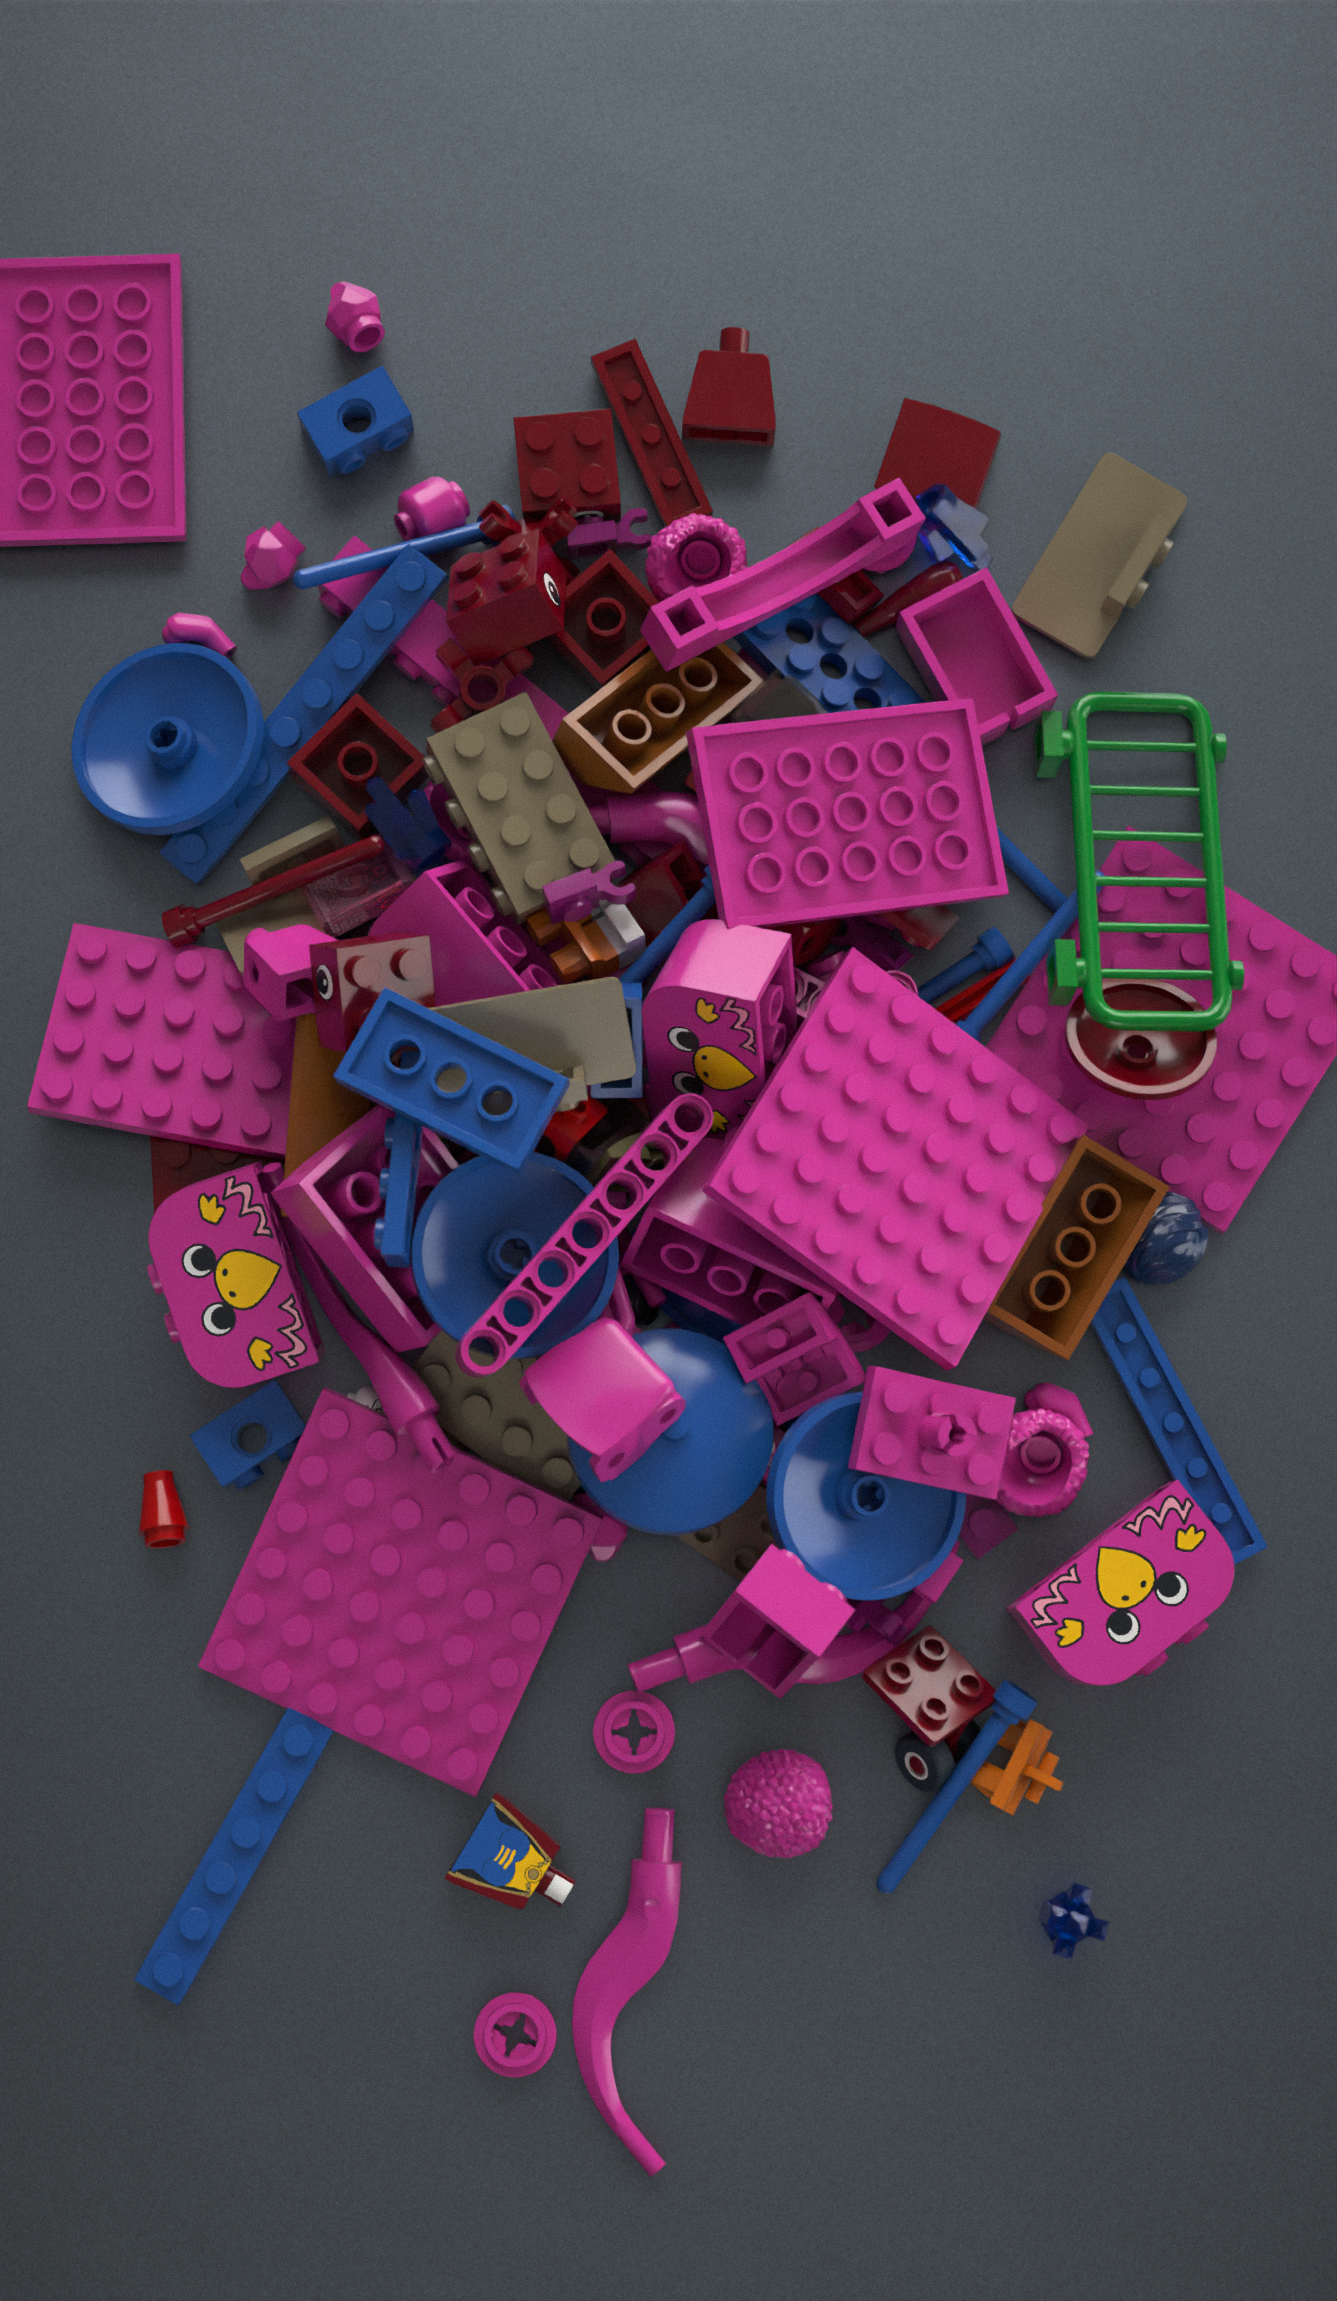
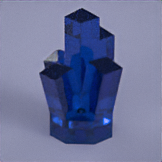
M934 484L920 493L914 501L926 519L917 533L930 561L945 563L955 552L973 572H978L986 567L988 569L993 560L988 554L990 547L978 534H982L985 531L989 518L957 498L945 484Z
M381 777L368 780L365 789L376 803L367 804L365 814L412 875L427 869L449 850L453 844L440 828L424 791L414 790L407 798L415 816L414 819Z
M1073 1883L1066 1891L1062 1890L1043 1901L1038 1920L1047 1937L1052 1941V1954L1072 1959L1076 1943L1083 1939L1092 1937L1105 1941L1110 1922L1095 1917L1089 1907L1092 1888Z

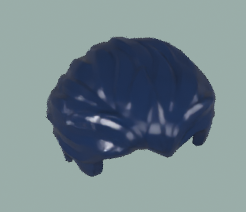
M1167 1191L1123 1266V1269L1128 1272L1130 1278H1135L1137 1282H1143L1146 1285L1161 1286L1183 1278L1197 1266L1209 1242L1208 1229L1201 1220L1200 1210L1196 1207L1195 1203L1185 1196Z

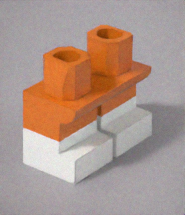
M599 900V907L593 909L588 916L574 922L563 920L552 925L545 907L531 913L526 918L527 930L540 947L560 935L567 943V946L550 955V963L563 984L581 978L588 974L591 980L604 978L636 961L646 950L645 934L624 904L617 905L607 900Z

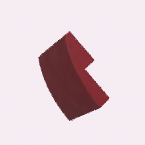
M904 397L874 488L876 490L900 478L916 504L923 505L926 513L972 524L1001 438V432L956 412Z

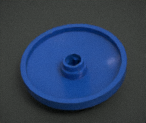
M169 643L144 649L124 659L106 673L94 686L81 707L72 738V763L78 784L86 798L110 821L127 830L141 834L167 835L199 826L215 817L230 805L250 780L263 746L264 719L261 704L249 680L230 660L214 650L187 643Z
M532 1152L520 1175L483 1156H479L460 1165L438 1183L423 1203L413 1227L410 1268L417 1295L424 1309L445 1334L457 1343L460 1341L470 1327L594 1188L587 1179L567 1164L555 1158ZM585 1222L575 1223L572 1230L573 1240L582 1248H593L597 1239L594 1228ZM617 1236L509 1359H528L545 1355L554 1346L582 1332L596 1321L608 1303L617 1277L619 1264ZM546 1260L542 1261L538 1267V1277L544 1285L552 1288L560 1286L563 1274L558 1264ZM514 1299L506 1301L503 1308L505 1320L515 1327L525 1326L529 1313L524 1303ZM479 1338L471 1341L468 1349L479 1354L494 1357L493 1347L488 1341Z
M675 1328L653 1329L633 1334L632 1338L671 1379L676 1391L686 1401V1407L680 1417L659 1435L642 1457L613 1481L609 1479L601 1482L595 1476L589 1464L593 1454L583 1449L567 1436L568 1452L573 1469L579 1482L591 1499L604 1512L629 1527L659 1535H683L708 1529L735 1513L750 1498L766 1472L771 1457L774 1435L769 1401L756 1379L745 1383L728 1347L709 1336Z
M863 1391L847 1392L825 1399L810 1408L793 1423L778 1445L769 1470L766 1491L767 1513L770 1527L779 1549L790 1551L803 1562L805 1570L819 1582H826L835 1586L846 1598L856 1600L887 1599L903 1594L920 1585L942 1565L955 1545L960 1533L966 1508V1494L849 1469L848 1464Z

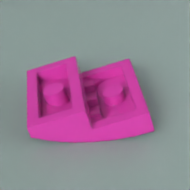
M811 1292L723 1337L745 1383L755 1379L759 1383L769 1401L776 1426L805 1413L825 1399L842 1394L865 1382L866 1374L854 1352L830 1315Z

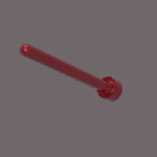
M370 836L200 908H196L193 905L189 907L183 904L162 913L161 918L164 931L175 948L198 941L199 935L205 932L206 926L380 855L385 848L384 841L379 836Z

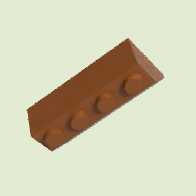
M724 642L667 672L651 649L564 717L552 742L566 768L583 785L632 794L689 748L686 736L687 731L694 727L719 724L760 691L766 682Z
M314 1013L302 1014L296 1018L284 1180L312 1155L378 1105V1103L336 1083L333 1075L346 1052L319 1047L316 1014ZM281 1208V1216L289 1218L285 1211Z
M1081 1135L1078 1137L1041 1204L1043 1210L983 1319L1023 1342L1068 1361L1167 1193L1169 1186L1087 1136Z

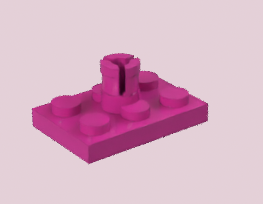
M868 1366L848 1468L996 1500L1016 1398L877 1366Z

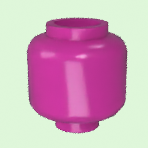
M433 476L404 490L399 495L398 513L394 515V522L401 537L408 541L466 525V518L470 515V507L464 492L454 481L447 482L444 478Z

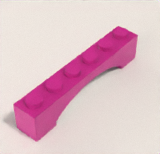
M897 478L859 498L857 503L833 520L769 558L716 582L694 588L692 585L650 607L640 632L667 672L910 544L926 518L901 479Z

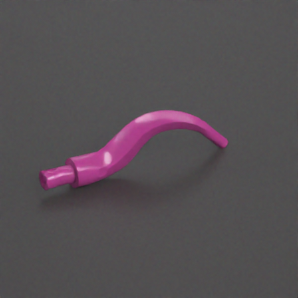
M670 791L633 792L632 794L618 793L606 795L605 805L587 806L601 835L608 834L611 844L633 841H660L674 846L679 842L685 841L694 859L707 866L709 865L697 795Z
M279 1162L266 1165L262 1169L271 1193L284 1181L283 1168ZM272 1196L292 1248L318 1301L341 1339L367 1371L380 1404L397 1435H405L407 1433L410 1435L428 1465V1470L431 1474L441 1471V1464H444L446 1468L458 1460L459 1454L453 1449L435 1418L441 1408L427 1385L408 1363L357 1317L335 1285L320 1256L292 1220L281 1216V1206Z
M956 1540L951 1552L956 1555L961 1543ZM915 1592L893 1611L903 1620L902 1625L909 1630L897 1646L915 1629L931 1603ZM767 1623L736 1664L700 1636L701 1632L708 1625L706 1624L673 1636L674 1647L628 1664V1669L638 1693L685 1676L688 1683L692 1684L730 1670H745L775 1631V1628ZM871 1625L860 1630L858 1634L854 1632L846 1635H836L822 1655L796 1683L824 1684L838 1682L863 1672L866 1667L897 1646H894L882 1637Z
M659 1807L645 1808L642 1858L631 1859L627 1909L619 1924L588 1962L575 1992L572 2018L575 2052L587 2090L608 2126L650 2177L656 2174L666 2163L624 2110L614 2079L611 2040L612 2029L618 2013L630 1997L642 1988L663 1965L669 1954L678 1920L682 1862L672 1860L675 1809Z

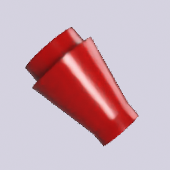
M159 1470L144 1474L138 1534L144 1537L145 1547L153 1549L169 1548L185 1543V1532L189 1530V1525L174 1483L173 1472Z

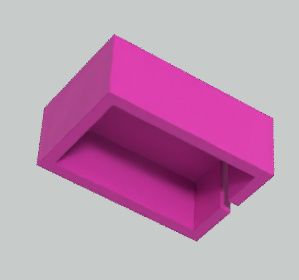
M987 567L899 612L895 629L935 702L973 698L982 746L1003 736L1008 724L1012 730H1015L1040 717L1042 711L1052 710L1058 694Z
M771 1544L704 1628L700 1636L736 1664L766 1624H770L775 1628V1631L744 1671L781 1699L822 1655L855 1609L846 1603V1597L839 1589L829 1583H821L805 1570L803 1562L796 1555L784 1549L779 1550Z

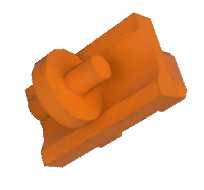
M1029 1719L1027 1724L1019 1721L1017 1725L1011 1723L997 1743V1745L1013 1752L1006 1769L1003 1770L985 1761L973 1777L971 1784L984 1795L991 1798L990 1804L1013 1816L1031 1779L1032 1781L1024 1798L1036 1804L1039 1803L1046 1786L1060 1792L1064 1782L1051 1776L1060 1758L1046 1751L1040 1762L1053 1732Z

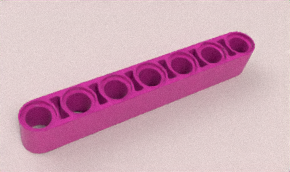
M687 1093L680 1095L669 1103L460 1339L456 1346L455 1359L463 1373L470 1377L482 1378L496 1372L508 1361L708 1133L713 1123V1112L706 1099L698 1094ZM677 1108H687L695 1114L697 1119L695 1132H684L678 1128L674 1120ZM643 1146H654L660 1150L664 1158V1165L661 1170L653 1171L644 1166L640 1157ZM610 1184H620L628 1190L631 1199L627 1209H616L608 1202L606 1193ZM585 1222L594 1228L597 1239L593 1248H582L573 1240L572 1230L575 1223ZM542 1261H553L561 1268L563 1278L559 1287H547L540 1281L538 1267ZM507 1300H519L527 1307L529 1316L525 1326L515 1327L505 1320L503 1308ZM473 1339H484L492 1345L494 1359L491 1365L483 1367L472 1362L469 1357L468 1348Z

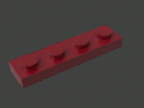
M636 339L591 356L593 370L664 528L670 526L673 521L688 516L691 513L713 517L711 505Z

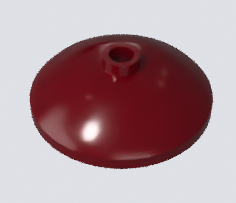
M1106 979L1102 981L1104 1001L1109 1007L1116 1010L1205 1011L1191 995L1170 983L1158 979ZM1083 992L1072 1004L1065 1025L1066 1047L1078 1069L1101 1088L1131 1099L1162 1100L1191 1090L1208 1074L1217 1049L1215 1028L1201 1032L1119 1031L1105 1028L1094 1021L1087 1012Z

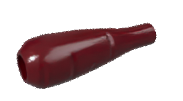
M939 561L896 590L870 613L853 622V626L863 638H866L879 629L897 623L900 611L964 579L963 575L954 562Z

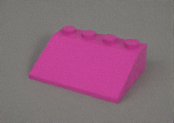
M378 1104L302 1163L270 1194L394 1352L399 1353L426 1346L441 1329L428 1315L417 1295L410 1264L409 1268L388 1267L381 1255V1250H375L374 1247L376 1220L385 1218L386 1199H380L379 1194L380 1174L382 1168H390L392 1150L385 1148V1125L387 1118H395L394 1111ZM423 1127L414 1224L429 1194L442 1179L460 1166L435 1132Z

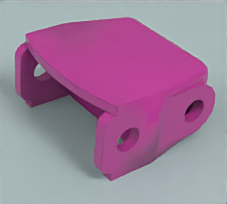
M609 1318L596 1320L582 1332L554 1346L524 1371L525 1375L519 1382L525 1398L531 1404L539 1402L548 1416L569 1438L593 1454L589 1464L595 1476L601 1482L609 1479L613 1481L642 1457L659 1435L680 1417L686 1407V1401L676 1391L671 1379L617 1321Z

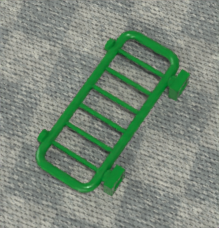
M1103 691L1087 693L1077 699L1069 709L1067 730L1062 729L1061 711H1042L1033 732L1035 776L1055 778L1062 760L1069 759L1081 958H1076L1075 940H1054L1046 958L1048 1005L1068 1006L1076 989L1083 988V999L1087 1012L1094 1021L1105 1028L1119 1031L1201 1032L1214 1029L1223 1023L1231 1012L1232 991H1241L1244 983L1243 962L1230 961L1215 770V763H1224L1226 758V735L1222 733L1213 734L1209 712L1201 702L1191 696L1178 693ZM1097 711L1179 713L1188 717L1191 721L1194 743L1087 740L1086 720L1089 714ZM1088 750L1194 753L1197 787L1090 785ZM1091 795L1198 797L1200 832L1093 830ZM1093 840L1201 842L1204 878L1096 876ZM1096 886L1204 888L1207 924L1098 922ZM1099 932L1208 934L1210 970L1101 968ZM1102 978L1211 980L1212 1004L1209 1009L1200 1012L1116 1010L1109 1007L1104 1001Z

